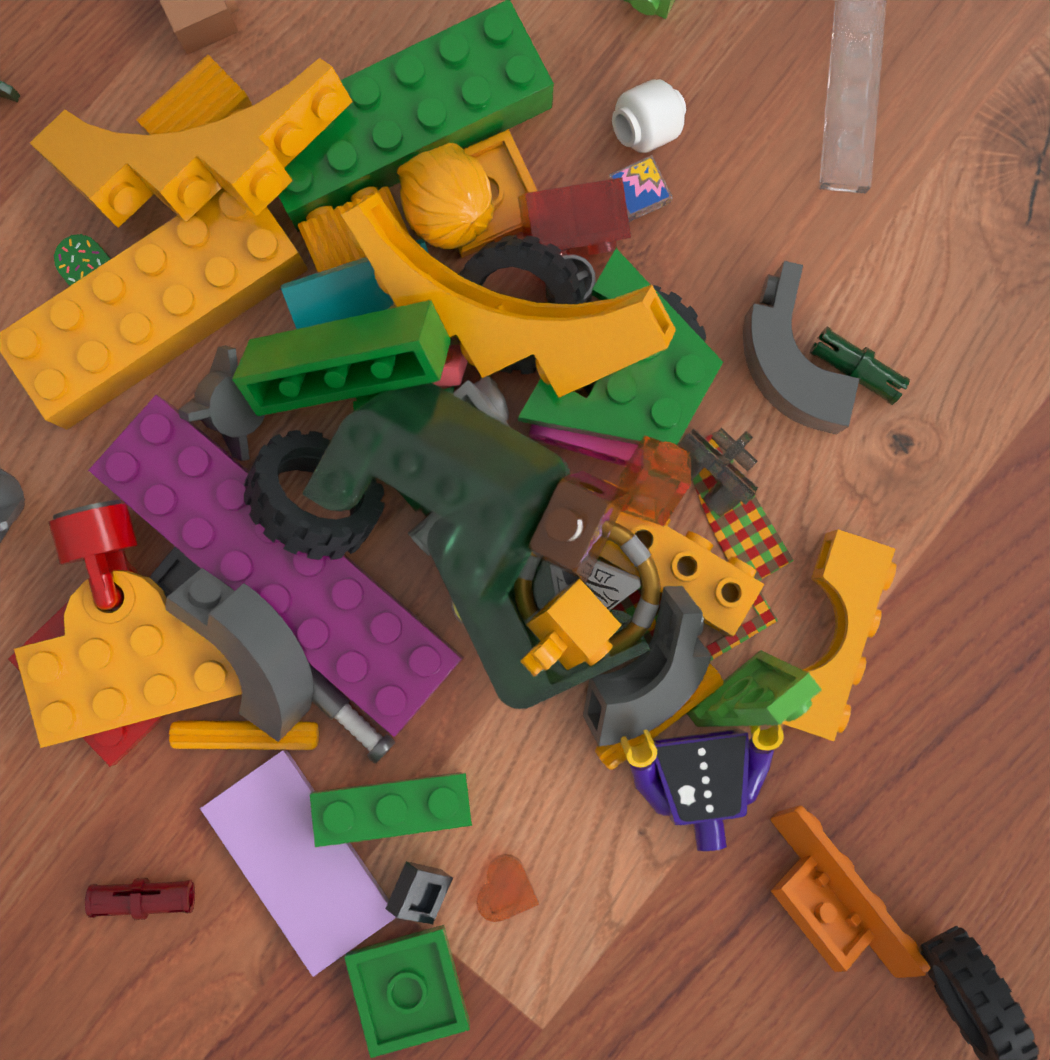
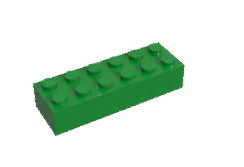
M505 0L340 80L353 102L284 168L293 181L278 196L296 231L299 232L298 224L307 221L306 216L319 207L332 206L335 209L337 206H343L346 202H351L352 195L361 189L377 187L380 190L382 187L388 186L390 188L400 183L397 169L422 152L430 151L447 143H455L465 149L551 109L553 105L554 83L511 1Z

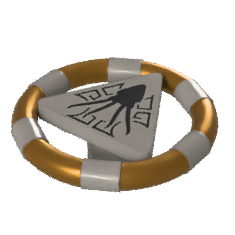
M616 522L608 540L620 546L630 561L637 567L640 577L597 560L587 582H584V584L608 610H611L635 592L640 585L642 592L632 621L622 631L608 639L613 647L603 658L625 651L640 640L651 627L660 605V579L651 553L636 534H633L630 530ZM531 540L522 550L514 572L516 604L525 624L540 611L536 606L532 590V580L540 559L529 549ZM550 564L555 595L578 580V578Z

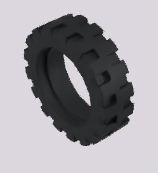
M509 235L503 237L498 242L492 241L472 256L458 273L461 277L483 286L488 276L498 269L514 267L530 271L544 281L555 297L556 304L587 303L584 302L583 298L586 294L585 283L583 279L578 280L575 274L578 269L570 258L566 261L559 255L562 250L551 243L548 246L539 243L540 238L534 236L517 239V235ZM532 354L499 371L511 374L513 370H521V374H532L537 370L536 357Z
M300 430L288 431L285 437H282L280 434L272 437L267 446L263 445L245 479L244 486H247L244 492L245 505L251 506L249 515L255 525L261 524L265 529L263 534L273 543L277 539L285 544L283 549L293 554H297L298 551L307 553V558L321 560L322 556H329L330 560L339 559L344 556L346 551L352 554L360 548L383 513L385 502H382L381 499L384 496V488L382 483H377L376 478L378 474L373 466H367L362 461L364 456L356 449L350 451L344 447L345 442L335 437H332L331 440L323 438V433L317 431H309L308 434H301ZM298 470L311 472L328 480L343 494L349 504L350 516L329 519L317 517L302 510L287 497L279 483L278 475L283 472Z
M954 926L920 945L921 955L931 967L927 973L935 983L934 988L937 994L944 1001L951 1019L957 1023L960 1033L966 1042L972 1045L974 1053L979 1060H1038L1039 1050L1033 1041L1035 1037L1031 1027L1024 1021L1026 1016L1019 1003L1015 1002L1012 998L1010 987L1004 978H1000L992 960L987 954L984 955L982 953L980 945L973 937L969 938L967 931Z

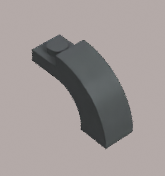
M683 586L663 587L653 637L648 647L635 661L611 673L590 675L583 717L598 746L621 743L623 736L630 740L644 734L643 730L651 731L661 725L690 699L701 683L709 666L711 655L697 637L703 631V613Z

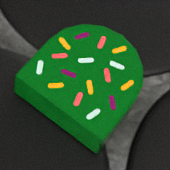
M83 234L70 235L63 239L56 247L54 253V265L69 286L111 259L95 240Z

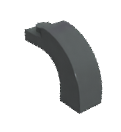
M784 261L774 275L768 274L765 279L760 303L767 304V306L754 303L745 315L743 347L746 363L758 389L783 415L806 427L838 434L849 427L859 378L821 369L812 364L799 350L793 337L791 324L803 265Z
M203 568L166 597L165 610L211 642L226 657L235 670L242 688L239 714L279 742L310 710L314 693L313 677L308 660L301 645L285 621L258 593L245 583L237 590H233Z

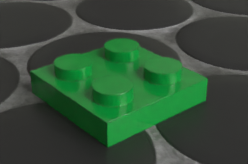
M444 925L347 952L344 956L370 1058L470 1030V1021Z

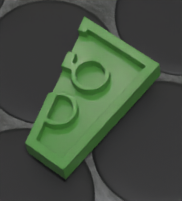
M760 650L727 677L719 689L691 709L687 715L697 727L780 725L785 720L788 722L793 721L806 713L812 705L811 699L822 689L808 672Z

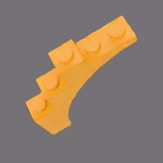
M318 58L289 84L257 104L217 122L181 132L139 135L116 133L87 124L67 110H63L30 144L68 183L117 228L131 217L153 194L187 222L221 188L257 216L293 181L284 168L353 101L333 67L321 58Z
M377 193L342 214L347 224L350 239L357 248L363 250L375 270V278L383 292L390 295L394 301V304L388 309L431 300L449 337L458 336L463 356L469 364L477 368L482 378L534 354L536 357V368L540 377L546 384L552 385L557 396L560 398L668 348L676 331L652 285L617 298L582 304L531 302L498 294L471 282L433 258L399 225Z

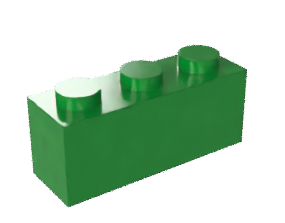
M462 772L310 793L315 847L472 826L466 773Z

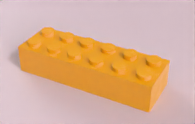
M221 188L187 222L177 215L0 332V352L44 419L68 430L279 290L282 284L291 282L306 272L308 268L268 207H265L256 216L226 190Z

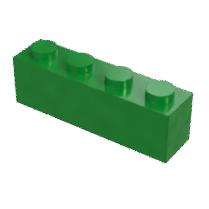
M427 300L249 339L232 380L256 416L273 414L440 381L451 339L432 301Z

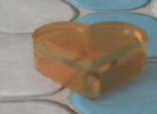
M502 854L492 859L487 870V882L482 885L477 897V908L483 918L491 922H500L539 905V900L524 865L517 857L510 854Z

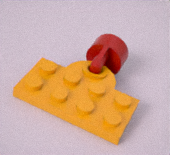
M121 500L105 501L70 509L52 516L53 520L48 523L59 564L64 565L85 560L89 578L80 585L69 599L64 614V636L14 649L40 748L242 694L239 678L226 657L211 642L165 610L166 596L164 591L150 577L130 572L124 550L138 546L126 503L121 504Z

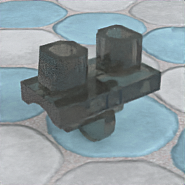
M721 427L712 439L725 450V453L722 454L693 428L679 443L682 448L677 452L668 467L674 475L687 485L704 467L719 481L702 499L719 516H723L740 502L746 505L756 495V490L759 488L731 462L733 459L736 460L747 472L758 462L744 448L753 438L747 431L735 440Z

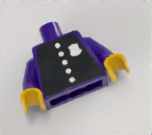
M781 724L772 725L765 730H761L760 725L749 726L752 736L750 740L748 732L741 729L653 740L649 731L643 730L645 740L641 745L636 747L630 746L626 736L621 738V745L630 763L635 788L657 814L669 816L675 825L693 824L697 850L715 851L727 847L723 820L746 816L747 805L756 801L770 770L774 749L779 747L784 739Z

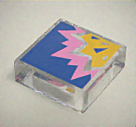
M652 155L608 176V183L627 222L662 208L672 201L673 197Z

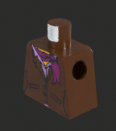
M579 471L563 477L558 483L532 537L529 549L539 559L587 582L629 493L585 471Z

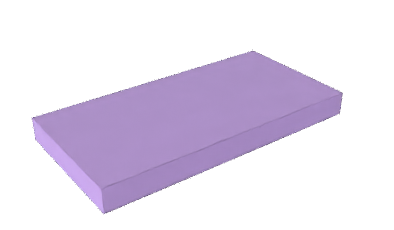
M282 750L205 804L200 810L314 977L396 917L385 909L389 899L351 843L315 847L310 793L315 790L288 750Z

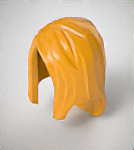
M447 143L430 151L422 152L397 169L401 183L400 197L405 218L417 236L430 245L440 247L441 249H454L468 245L475 241L477 236L485 232L487 225L493 220L495 207L491 203L492 195L488 177L481 164L473 157L465 154L464 149L458 144Z

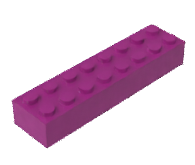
M155 395L88 470L199 568L205 569L233 590H237L245 583L258 593L291 629L301 645L308 663L393 737L402 731L464 658L345 554L342 558L330 560L329 556H322L321 560L307 558V553L298 551L297 554L286 551L283 549L285 544L277 539L274 543L263 534L265 529L262 525H255L249 515L251 506L245 505L244 492L247 486H244L249 471L193 422L181 419L179 410L158 395Z

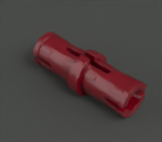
M136 878L132 884H91L88 886L85 895V912L89 916L88 918L131 915L134 920H145L149 914L192 913L195 905V885L192 879L150 883L148 878Z

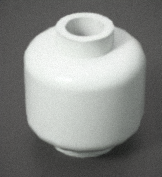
M661 79L649 80L625 91L618 98L612 116L614 132L619 141L626 147H631L637 152H650L673 141L681 134L684 127L686 104L681 93L673 89L670 84Z

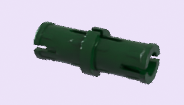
M828 326L820 333L817 339L832 347L833 350L822 342H818V344L814 342L809 353L811 355L817 356L846 376L859 378L861 385L885 399L890 405L895 404L903 394L886 384V382L898 390L900 388L906 390L909 385L910 378L899 374L874 358V351L868 347L861 350L833 332Z

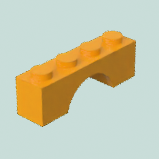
M839 529L825 534L811 579L823 589L831 601L835 613V632L825 654L815 663L802 669L813 677L822 691L811 699L812 705L806 713L793 721L788 722L785 720L781 724L831 741H835L837 732L842 733L845 730L851 714V705L847 704L852 684L858 685L861 681L866 667V657L862 656L867 637L872 638L880 624L881 610L877 609L882 590L887 591L895 577L897 565L892 562L895 548Z

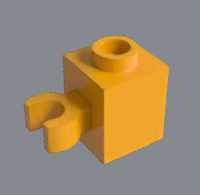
M578 579L558 592L526 624L540 642L520 662L534 677L542 669L548 670L557 660L566 670L583 662L592 666L612 649L613 645L608 639L622 625L584 582Z

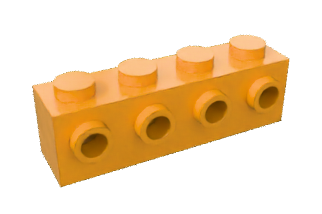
M603 480V481H605V482H607V483H609V484H611V485L616 486L615 484H613V483H611V482H609V481H607V480ZM625 502L616 523L636 534L651 553L659 574L660 597H662L663 587L683 586L696 605L700 607L703 613L704 624L726 637H733L764 586L762 582L753 578L757 571L733 556L727 562L710 551L714 545L692 531H688L683 536L668 527L671 519L653 507L645 505L641 511L630 503ZM607 539L598 560L640 577L637 567L630 561L620 546Z

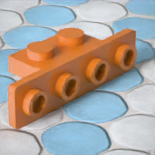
M801 805L778 811L771 818V822L800 859L774 886L771 892L834 972L847 971L869 945L894 977L925 976L931 967L920 954L916 942L901 930L887 912L886 905L882 899L871 892L855 872L851 860L839 852L827 837L820 821Z

